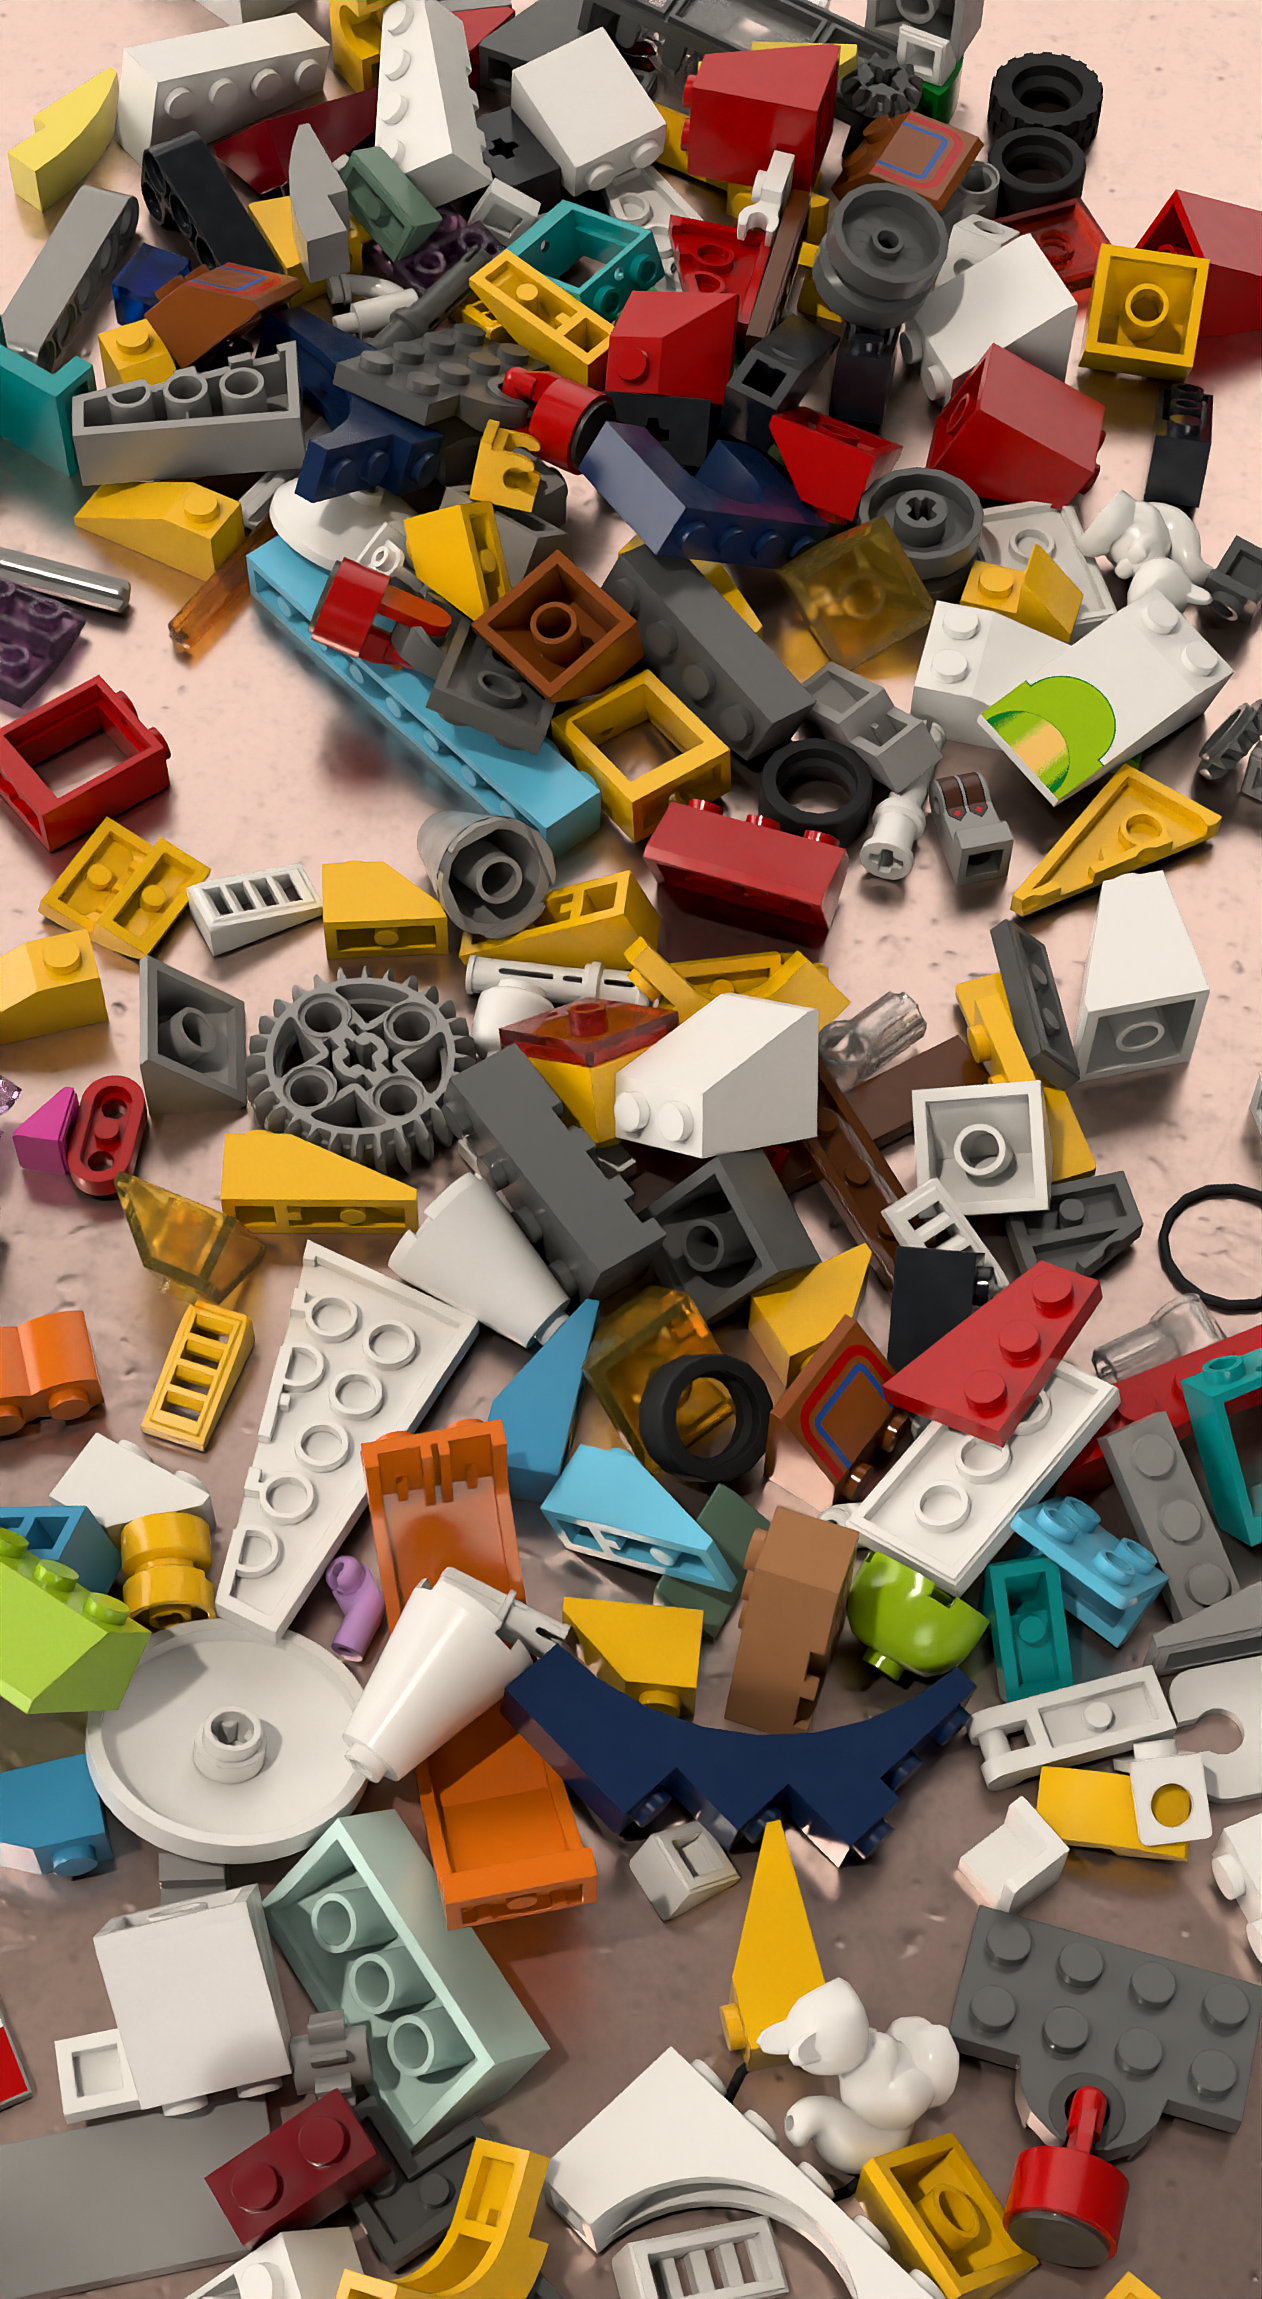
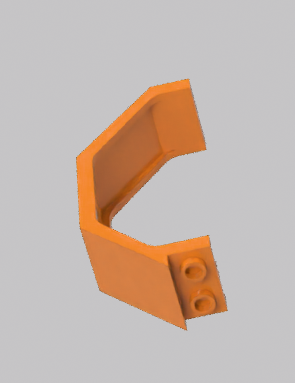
M463 1419L450 1424L446 1429L418 1434L408 1431H395L382 1435L376 1441L361 1443L360 1455L390 1636L412 1591L423 1578H428L432 1589L447 1567H454L506 1595L512 1589L517 1592L514 1599L526 1604L509 1493L507 1442L502 1419L486 1422L479 1419ZM500 1639L509 1649L513 1647L512 1644ZM530 1654L533 1662L535 1663L538 1660L537 1657ZM503 1698L414 1768L425 1831L448 1931L597 1902L598 1874L592 1846L583 1847L563 1779L500 1714Z

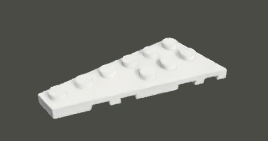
M307 1240L298 1288H295L290 1306V1319L284 1343L279 1349L258 1431V1444L252 1467H249L244 1486V1499L237 1527L233 1529L215 1599L216 1616L277 1646L368 1505L360 1455L361 1443L376 1441L382 1435L395 1431L415 1433L479 1334L478 1319Z

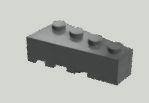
M646 544L620 554L601 589L638 623L645 656L628 671L635 676L649 669L725 745L747 761L791 739L817 701L689 559L655 555Z
M513 1043L451 1077L444 1095V1105L442 1106L446 1123L457 1138L463 1139L466 1137L479 1156L476 1163L482 1178L488 1181L495 1192L501 1190L514 1210L511 1212L512 1217L530 1243L537 1245L549 1263L547 1267L568 1297H571L577 1308L586 1299L602 1301L645 1276L667 1236L666 1232L654 1217L644 1223L638 1219L630 1204L634 1200L635 1193L620 1174L607 1179L599 1169V1159L596 1154V1144L583 1127L579 1128L576 1125H572L567 1128L560 1120L564 1117L562 1101L518 1045Z

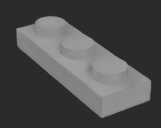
M1166 1411L1155 1412L1097 1438L1141 1545L1156 1558L1157 1563L1155 1567L1170 1577L1161 1592L1174 1623L1176 1624L1241 1591Z

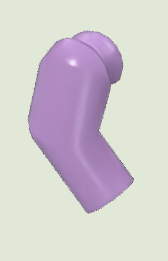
M346 1555L334 1559L328 1566L325 1574L326 1583L332 1589V1593L345 1615L331 1644V1648L345 1659L360 1662L363 1660L386 1610L383 1592L372 1571L366 1564L358 1562L352 1556Z

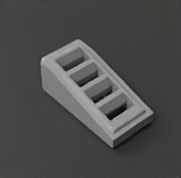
M1262 1581L1154 1634L1146 1653L1143 1667L1152 1665L1156 1676L1159 1677L1184 1672L1188 1669L1261 1656Z

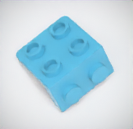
M1057 1495L1018 1512L1010 1526L1024 1539L1010 1560L1041 1554L1047 1555L1059 1566L1064 1608L1118 1648L1125 1644L1170 1578L1155 1567L1157 1560L1154 1555L1133 1540L1127 1538L1117 1539L1099 1525L1101 1518L1090 1506L1073 1497L1067 1496L1064 1499Z

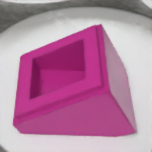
M63 1087L15 1130L12 1138L18 1161L22 1168L66 1175L67 1171H69L67 1153L80 1106L74 1088Z

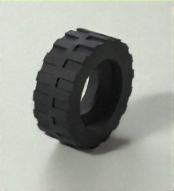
M1031 52L1019 58L1014 57L1008 60L1006 65H1001L997 70L996 77L993 76L987 122H990L989 129L992 134L997 136L998 140L1006 133L1021 128H1046L1063 133L1074 140L1080 149L1083 150L1089 145L1091 139L1094 140L1097 134L1103 101L1102 82L1098 81V75L1094 70L1091 71L1086 67L1087 64L1080 60L1071 59V56L1056 55L1052 54V52L1033 54ZM1031 98H1049L1067 105L1070 109L1056 113H1045L1032 110L1020 102Z

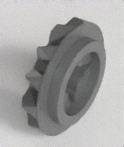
M875 52L870 60L858 57V68L841 78L840 92L849 107L866 117L877 119L880 116L889 115L890 118H893L910 110L914 111L918 107L922 97L923 79L915 75L914 65H900L896 55L888 60L882 59ZM873 81H877L879 84L875 85Z
M1262 699L1255 701L1251 705L1247 702L1240 705L1222 722L1204 744L1199 753V757L1202 760L1197 771L1207 780L1223 777L1260 740L1262 735Z

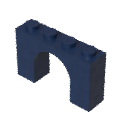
M606 421L578 466L579 471L655 555L802 573L805 567L816 558L821 543L831 530L830 525L810 504L800 500L795 488L760 451L749 444L718 439L697 474L693 477L675 461L645 427Z

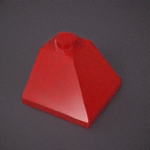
M632 291L610 334L605 391L711 399L712 407H722L726 385L732 378L734 370L740 296L732 293Z
M805 406L774 414L769 423V428L800 500L816 506L815 511L824 520L839 525H846L847 520L854 521L858 519L862 495L874 480L893 470L904 447Z

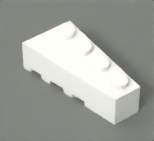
M399 0L383 8L375 146L381 147L428 202L436 208L490 185L493 178L491 168L483 162L482 152L487 147L484 132L477 128L474 111L479 109L477 93L469 87L468 76L472 72L463 21L436 0Z
M295 12L124 48L114 139L141 167L145 149L189 131H196L207 145L323 90L330 44Z

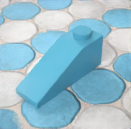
M580 1444L540 1507L566 1549L732 1592L738 1582L713 1539L644 1468L641 1461L626 1450L611 1448L607 1451Z

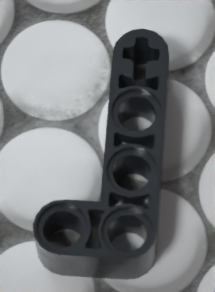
M189 131L144 150L141 191L145 204L151 216L159 225L175 220L201 265L206 264L211 271L230 262L285 275L203 139L196 131Z

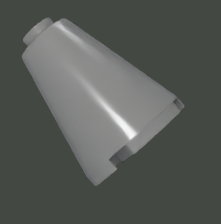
M444 810L428 817L419 829L417 835L419 855L444 912L459 928L472 934L483 935L486 938L500 939L521 932L540 917L546 907L543 900L549 885L554 886L556 869L551 848L542 835L530 825L511 817Z

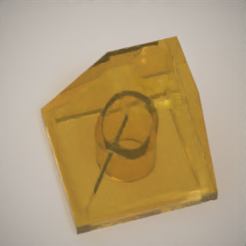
M883 515L820 542L775 570L776 575L803 621L832 662L850 671L932 620L935 604Z
M120 1170L114 1180V1185L143 1267L162 1281L158 1291L172 1299L194 1307L198 1297L220 1305L262 1261L268 1249L238 1219Z
M650 1284L600 1322L581 1369L627 1451L637 1457L644 1468L654 1476L662 1469L648 1455L639 1433L638 1407L647 1382L662 1365L682 1355L722 1354L689 1293ZM698 1378L690 1382L683 1390L676 1408V1429L686 1449H689L735 1413V1405L729 1390L720 1381L713 1378Z

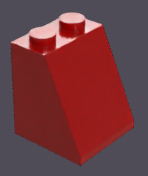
M822 44L705 54L697 75H688L683 94V107L691 108L690 118L685 120L680 145L682 151L688 152L687 174L753 187L758 170H768L774 150L795 155L791 188L809 191L810 196L833 133L841 46Z
M1175 189L1135 248L1210 259L1197 339L1262 330V211Z
M992 343L937 416L925 468L942 470L963 480L978 497L1014 503L1028 501L1052 504L1050 508L1062 510V507L1068 506L1078 493L1085 495L1092 488L1099 475L1100 465L1096 463L1097 453L1106 437V432L1101 430L1105 406L999 345Z

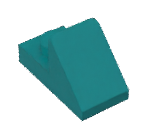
M1045 1554L988 1564L984 1571L977 1611L990 1621L987 1627L991 1629L1000 1698L1009 1703L1073 1686L1074 1680L1058 1564Z

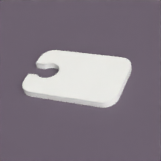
M1262 1655L1188 1669L1179 1673L1173 1679L1167 1695L1168 1706L1177 1727L1196 1724L1202 1717L1209 1714H1221L1233 1720L1239 1727L1242 1735L1241 1746L1229 1754H1216L1210 1751L1199 1752L1202 1755L1208 1801L1216 1804H1230L1261 1798Z

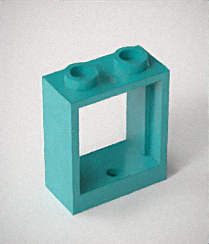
M564 199L506 248L609 323H612L616 319V314L623 310L632 291H647L666 276L652 231ZM545 241V246L541 250V244ZM582 256L606 264L580 288L557 280L559 276Z
M1262 1347L1242 1356L1228 1355L1210 1360L1203 1365V1372L1180 1381L1218 1526L1251 1547L1262 1542V1483L1246 1489L1224 1402L1262 1387Z

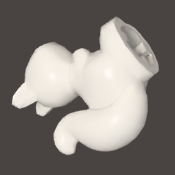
M1122 490L1098 514L1076 544V548L1085 557L1105 555L1112 565L1116 567L1115 573L1118 578L1127 579L1133 577L1127 593V605L1156 588L1181 614L1189 603L1208 605L1213 601L1211 594L1203 589L1207 576L1214 567L1202 560L1201 538L1194 522L1177 507L1167 503H1146L1135 500L1126 491Z
M839 1977L799 1998L789 2011L786 2020L771 2025L762 2031L756 2040L764 2053L773 2055L789 2054V2058L794 2066H801L811 2074L838 2075L842 2102L830 2096L804 2097L787 2111L784 2119L785 2136L793 2146L798 2148L806 2147L811 2139L819 2155L833 2168L844 2173L861 2174L862 2166L871 2158L907 2147L913 2133L915 2121L927 2109H932L946 2103L954 2092L958 2078L959 2052L948 2028L942 2025H932L924 2018L912 2016L894 2020L886 2033L877 2032L876 2029L869 2027L865 2007L856 1992L847 1981Z

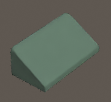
M375 146L352 152L340 175L348 190L349 211L396 266L401 265L436 230L442 221V217L381 147Z
M720 1483L712 1493L696 1522L715 1542L738 1580L732 1592L663 1574L654 1589L653 1605L704 1610L702 1636L712 1642L741 1596L748 1572L747 1569H744V1562L756 1527L768 1531L771 1524L768 1519L737 1493Z

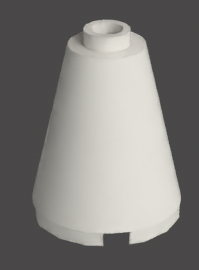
M468 1172L461 1176L425 1209L423 1213L428 1218L418 1229L416 1235L408 1229L394 1249L388 1262V1267L401 1279L478 1319L480 1323L525 1348L531 1347L537 1341L544 1346L570 1317L564 1311L571 1299L488 1181L483 1179L477 1172L474 1175Z
M423 1578L412 1591L342 1734L344 1742L350 1748L344 1755L345 1759L355 1770L372 1782L378 1783L383 1776L393 1781H399L503 1698L505 1688L533 1665L534 1662L528 1650L519 1639L509 1649L496 1634L504 1623L471 1596L441 1580L431 1589L428 1578Z

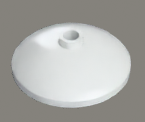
M298 478L284 483L276 490L269 510L271 522L280 537L299 554L330 571L336 560L342 562L343 558L347 557L355 561L384 522H387L407 537L403 519L419 515L398 495L396 496L380 486L310 503L294 493Z

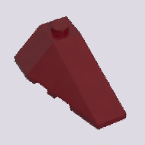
M378 87L264 120L214 145L216 156L260 195L281 189L283 197L290 196L289 164L298 126L306 123L310 124L333 163L344 153L347 154L376 129Z

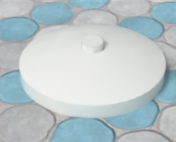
M222 1618L196 1620L174 1625L150 1636L118 1710L88 1711L85 1748L89 1773L97 1792L111 1812L138 1836L166 1851L193 1860L220 1864H252L287 1857L314 1845L337 1818L350 1816L364 1795L369 1779L361 1775L345 1759L344 1755L350 1748L342 1738V1734L363 1693V1689L354 1675L332 1653L316 1642L291 1630H286L276 1646Z

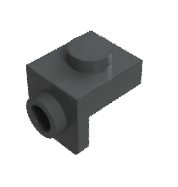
M1238 535L1235 536L1217 568L1211 570L1203 589L1212 596L1213 601L1208 606L1214 613L1224 619L1231 621L1239 619L1250 625L1262 606V548Z

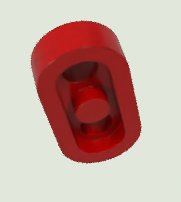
M119 1075L102 1077L91 1083L83 1093L68 1148L67 1162L74 1184L85 1193L98 1196L115 1193L124 1188L133 1176L147 1121L145 1096L142 1088L134 1080ZM114 1112L125 1113L118 1119L107 1117ZM100 1165L112 1166L103 1171H93Z

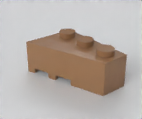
M780 1506L776 1507L768 1531L756 1527L744 1562V1569H747L748 1572L741 1592V1599L745 1601L740 1614L738 1629H741L742 1632L724 1719L770 1734L808 1733L845 1624L859 1531Z

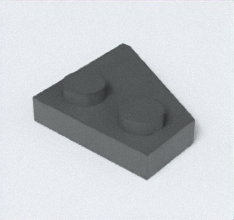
M1124 1171L1051 1185L1050 1211L1000 1214L1021 1275L1041 1260L1089 1277L1136 1241L1141 1235L1144 1224Z

